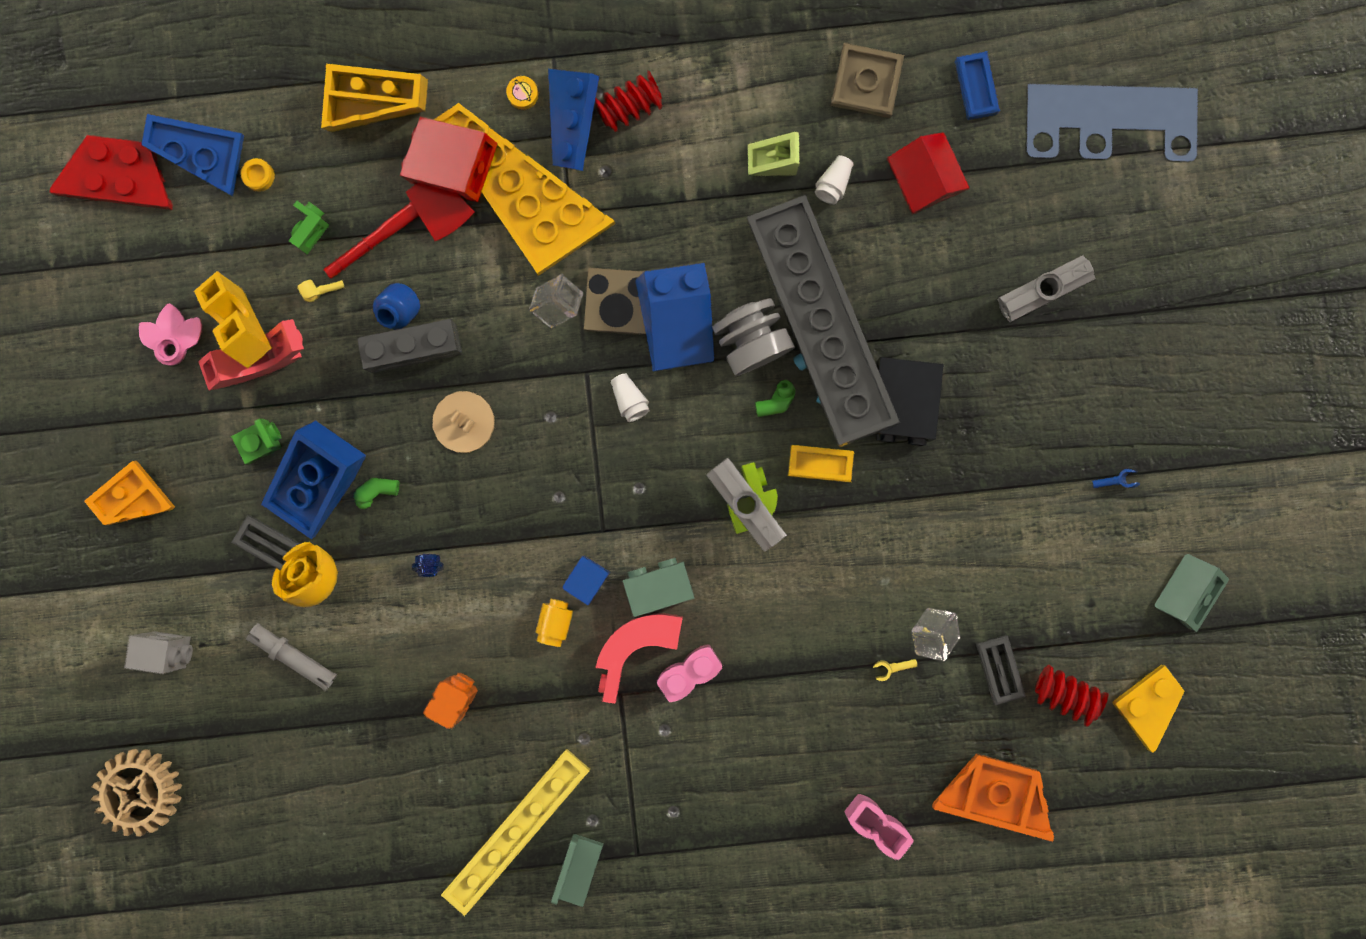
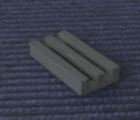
M247 515L231 543L281 570L285 562L283 563L242 540V538L246 535L283 557L288 551L248 529L249 526H254L291 548L300 543L258 519Z
M1008 635L975 643L993 704L998 705L1026 697ZM1002 644L1016 691L1014 693L1010 692L997 648V645ZM986 648L991 650L1003 696L999 695Z

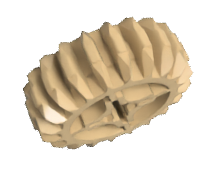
M132 749L127 754L124 752L117 754L115 760H108L104 764L106 769H102L96 774L101 781L95 782L92 788L99 791V794L94 795L91 800L100 802V807L94 813L100 814L104 812L106 815L101 824H107L112 821V832H117L123 828L124 836H130L133 832H135L136 836H143L146 834V831L153 833L158 830L159 825L164 826L169 822L168 816L174 815L177 811L173 804L181 800V797L174 794V792L181 789L182 785L173 783V779L178 776L179 772L169 773L168 771L172 762L167 761L161 764L162 754L157 753L151 757V752L148 749L142 750L140 754L137 749ZM127 768L143 770L141 775L136 776L135 779L121 776ZM154 781H155V783H156L158 792L154 789V786H153V782H154ZM134 787H137L140 791L137 793L140 794L139 798L135 795L137 791H134ZM139 806L144 809L147 807L153 809L149 816L142 817L131 814Z

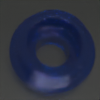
M436 554L415 556V563L412 564V570L418 572L419 577H435L437 572L444 569V564L440 562V556Z

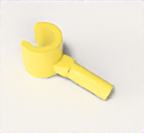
M307 280L297 286L303 299L307 302H313L327 292L345 288L343 280L316 287L312 280Z
M914 659L892 664L884 660L877 661L873 667L885 666L888 669V673L884 676H877L876 679L885 681L890 677L891 673L917 667V661Z

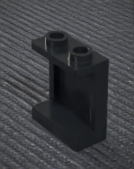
M880 357L876 361V366L900 423L897 426L873 434L877 436L876 441L895 443L896 438L908 439V445L926 446L927 441L936 440L944 364Z

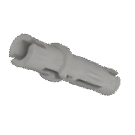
M259 623L250 630L249 633L251 635L248 634L246 637L248 642L250 641L269 654L268 658L273 661L279 660L322 688L325 692L334 682L332 680H335L337 677L336 673L331 672L288 644L289 640L284 636L279 638Z

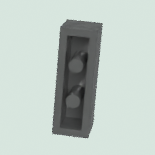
M451 319L357 338L363 369L370 373L462 355L457 324Z

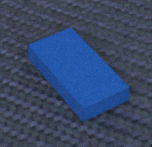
M987 51L957 57L955 64L967 120L997 115L1000 109Z

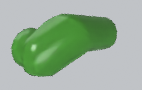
M370 478L355 490L353 498L355 499L356 506L360 509L371 507L372 499L378 494L397 496L399 480Z

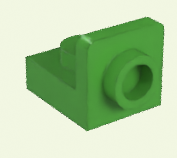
M296 201L293 206L307 217L304 221L301 220L294 226L289 242L308 255L329 224L321 218L324 212L312 203L308 202L304 206Z
M259 418L254 421L255 425L231 436L245 464L249 465L282 448L278 441L281 439V434L273 422L269 423L268 420Z

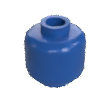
M400 283L390 284L373 302V312L377 321L382 326L393 330L403 329L418 315L420 310V301L416 293L408 286Z

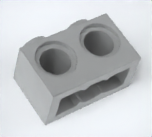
M155 631L131 635L129 637L125 668L161 674L186 668V664L190 662L193 652L192 645H190L191 637Z

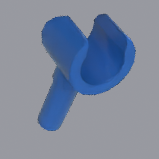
M1132 469L1122 470L1119 476L1092 481L1094 488L1111 485L1136 488L1140 483L1128 484L1126 482V476L1129 473H1137L1136 470Z

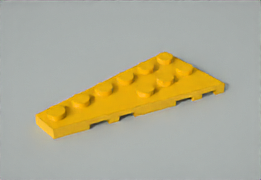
M456 104L434 119L485 132L498 143L482 194L538 276L615 224L612 218L595 208L592 203L584 197L582 198L570 189L567 184L517 149L514 144L492 130L486 123L461 104Z

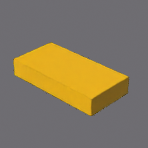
M791 445L788 476L851 482L854 451Z

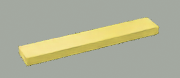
M566 749L444 890L441 896L465 916L587 775L590 768Z

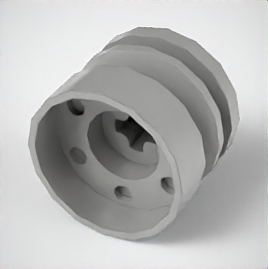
M772 299L745 304L731 311L725 318L712 326L715 335L730 332V334L719 340L721 347L736 344L737 349L726 357L735 376H740L766 365L795 348L786 329H778L771 332L769 328L780 319L779 313L764 316V314L775 307Z

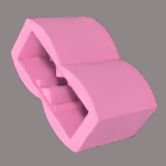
M703 645L691 651L684 662L672 664L663 670L657 679V685L669 702H675L686 697L696 684H702L713 679L723 666L711 646Z
M858 794L844 811L850 824L859 834L873 839L878 848L893 859L900 860L914 842L900 821L884 814L877 803L867 796Z

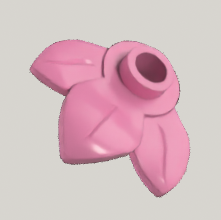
M167 304L162 309L156 324L151 322H141L139 324V337L143 345L154 350L156 359L168 366H174L182 362L186 356L187 349L198 343L202 333L200 318H191L185 321L182 313L172 304ZM174 345L176 351L172 356H169L167 349L169 346Z

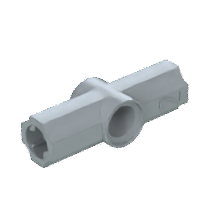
M1082 255L997 299L999 308L1004 317L1009 322H1012L1095 280L1094 269L1090 261ZM1041 282L1050 284L1052 287L1051 296H1046L1041 292Z
M729 458L706 474L730 506L733 513L740 519L764 552L786 536V533L761 502L759 496L751 489ZM749 496L754 500L755 508L752 513L743 514L738 510L737 502L740 497Z

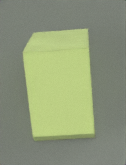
M791 132L748 144V175L786 176L797 174L799 167L798 132Z

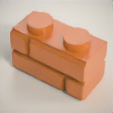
M457 673L456 676H449L441 681L433 694L434 698L429 701L423 712L426 715L425 717L447 729L453 728L464 718L469 708L468 705L472 703L478 692L473 685L475 681L462 673Z

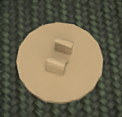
M457 391L446 396L437 405L433 414V430L437 439L446 448L457 453H470L482 448L490 440L494 430V414L490 405L481 396L470 391Z

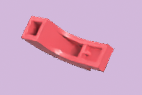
M294 320L281 321L265 334L272 349L249 368H246L222 352L221 349L208 352L198 361L208 390L229 387L256 379L302 357L300 352L304 349L302 345L303 339L300 331L295 326Z
M665 613L646 614L626 622L611 635L602 648L596 664V668L608 670V674H601L598 692L604 693L602 702L616 703L623 664L634 651L646 646H659L677 650L683 616Z

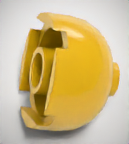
M310 542L301 543L289 550L282 558L286 561L282 569L276 568L272 580L274 593L296 607H312L320 604L332 593L338 576L334 559L321 547Z

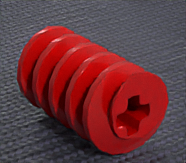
M647 71L648 81L642 75L636 76L637 87L631 81H626V92L619 86L614 87L615 98L608 92L603 93V104L595 98L594 105L606 127L609 126L614 132H617V121L619 120L626 127L629 126V115H632L639 121V110L641 109L648 115H651V104H654L659 110L663 109L661 93L650 71Z
M1047 665L1043 669L1035 686V692L1038 694L1037 704H1043L1048 698L1050 699L1049 709L1054 710L1060 704V714L1062 716H1065L1071 709L1073 710V721L1076 722L1082 715L1085 716L1083 723L1085 727H1089L1093 721L1099 718L1105 709L1109 697L1108 692L1100 694L1099 688H1089L1085 681L1077 683V679L1072 675L1065 678L1063 671L1057 670L1054 672L1051 665Z

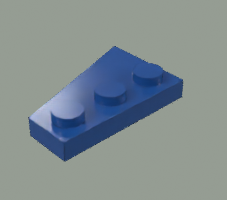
M548 69L553 165L583 171L599 76L591 73Z
M147 114L142 146L233 196L244 140L242 133Z

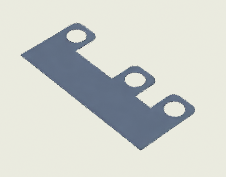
M1028 84L1027 153L1031 157L1053 158L1059 153V127L1080 128V154L1086 159H1107L1111 156L1112 129L1165 130V157L1170 161H1193L1197 156L1198 88ZM1044 132L1052 137L1053 145L1049 151L1040 152L1035 149L1033 139L1038 133ZM1092 134H1099L1106 141L1105 149L1100 153H1092L1086 147V140ZM1184 136L1190 141L1191 149L1186 155L1179 156L1172 151L1171 142L1175 137Z

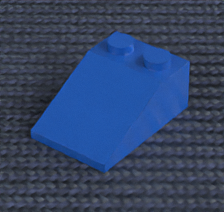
M705 263L643 272L635 281L653 372L713 362L711 293Z
M314 421L295 431L261 505L308 538L313 539L354 481L366 455L319 422Z

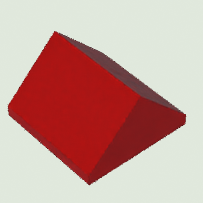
M944 132L920 136L887 157V161L912 215L969 189V185Z

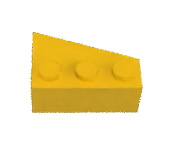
M326 64L321 128L334 132L424 112L426 110L428 79L421 74Z

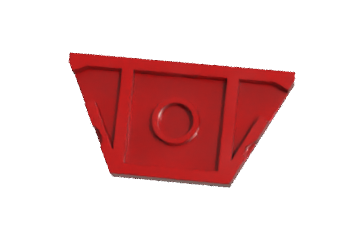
M87 135L50 187V193L56 196L168 210L173 208L172 201L168 198L163 184L165 181L162 172L157 166L155 152L142 146V142Z

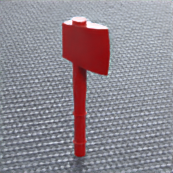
M417 183L406 191L411 201L409 204L387 219L374 232L363 238L362 241L342 256L335 258L336 260L323 270L332 279L418 216L422 219L434 241H438L457 230L474 214V211L458 193Z

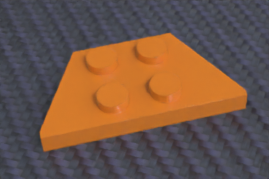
M976 753L932 805L934 810L1052 842L1054 840V834L1050 828L1047 814L1049 812L1047 801L1042 790L1041 773L1036 769Z

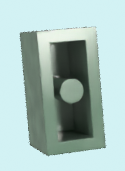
M675 557L659 562V569L647 572L646 567L627 572L629 578L624 579L623 584L633 617L695 599L684 561L677 563Z

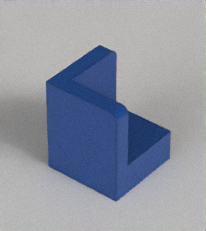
M584 555L564 583L563 589L586 605H589L611 572Z

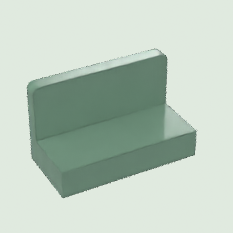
M1186 554L1156 601L1155 607L1178 619L1185 627L1197 632L1228 583L1229 578L1218 567Z
M573 834L551 900L552 904L557 905L560 899L581 907L584 906L604 843Z

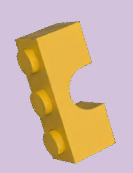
M216 271L194 290L202 310L219 323L212 331L222 352L246 368H249L272 349L243 289Z

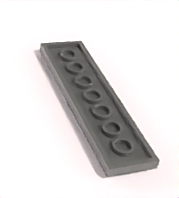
M806 195L748 216V224L838 447L899 425L900 422Z

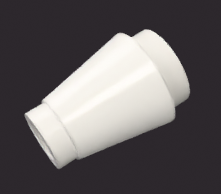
M837 156L835 161L816 182L815 195L828 204H836L838 200L843 199L853 162L845 156Z
M627 373L618 375L611 380L610 383L613 386L621 417H625L627 422L636 421L650 411L647 406L649 401L628 377Z

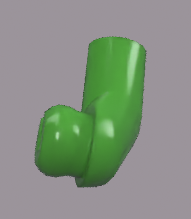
M782 380L777 384V389L770 400L755 402L757 417L787 411L795 397L793 383L789 380Z

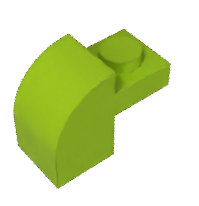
M754 462L741 466L745 481L759 496L770 514L773 515L777 505L776 489L763 491L762 486L767 485L762 467L756 468ZM751 497L738 500L737 508L743 514H750L755 508V502ZM727 504L735 533L739 534L748 531Z

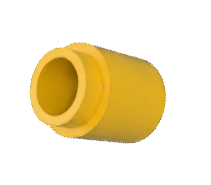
M551 598L549 604H542L535 631L538 634L537 642L561 647L562 640L567 638L573 610L568 609V602Z

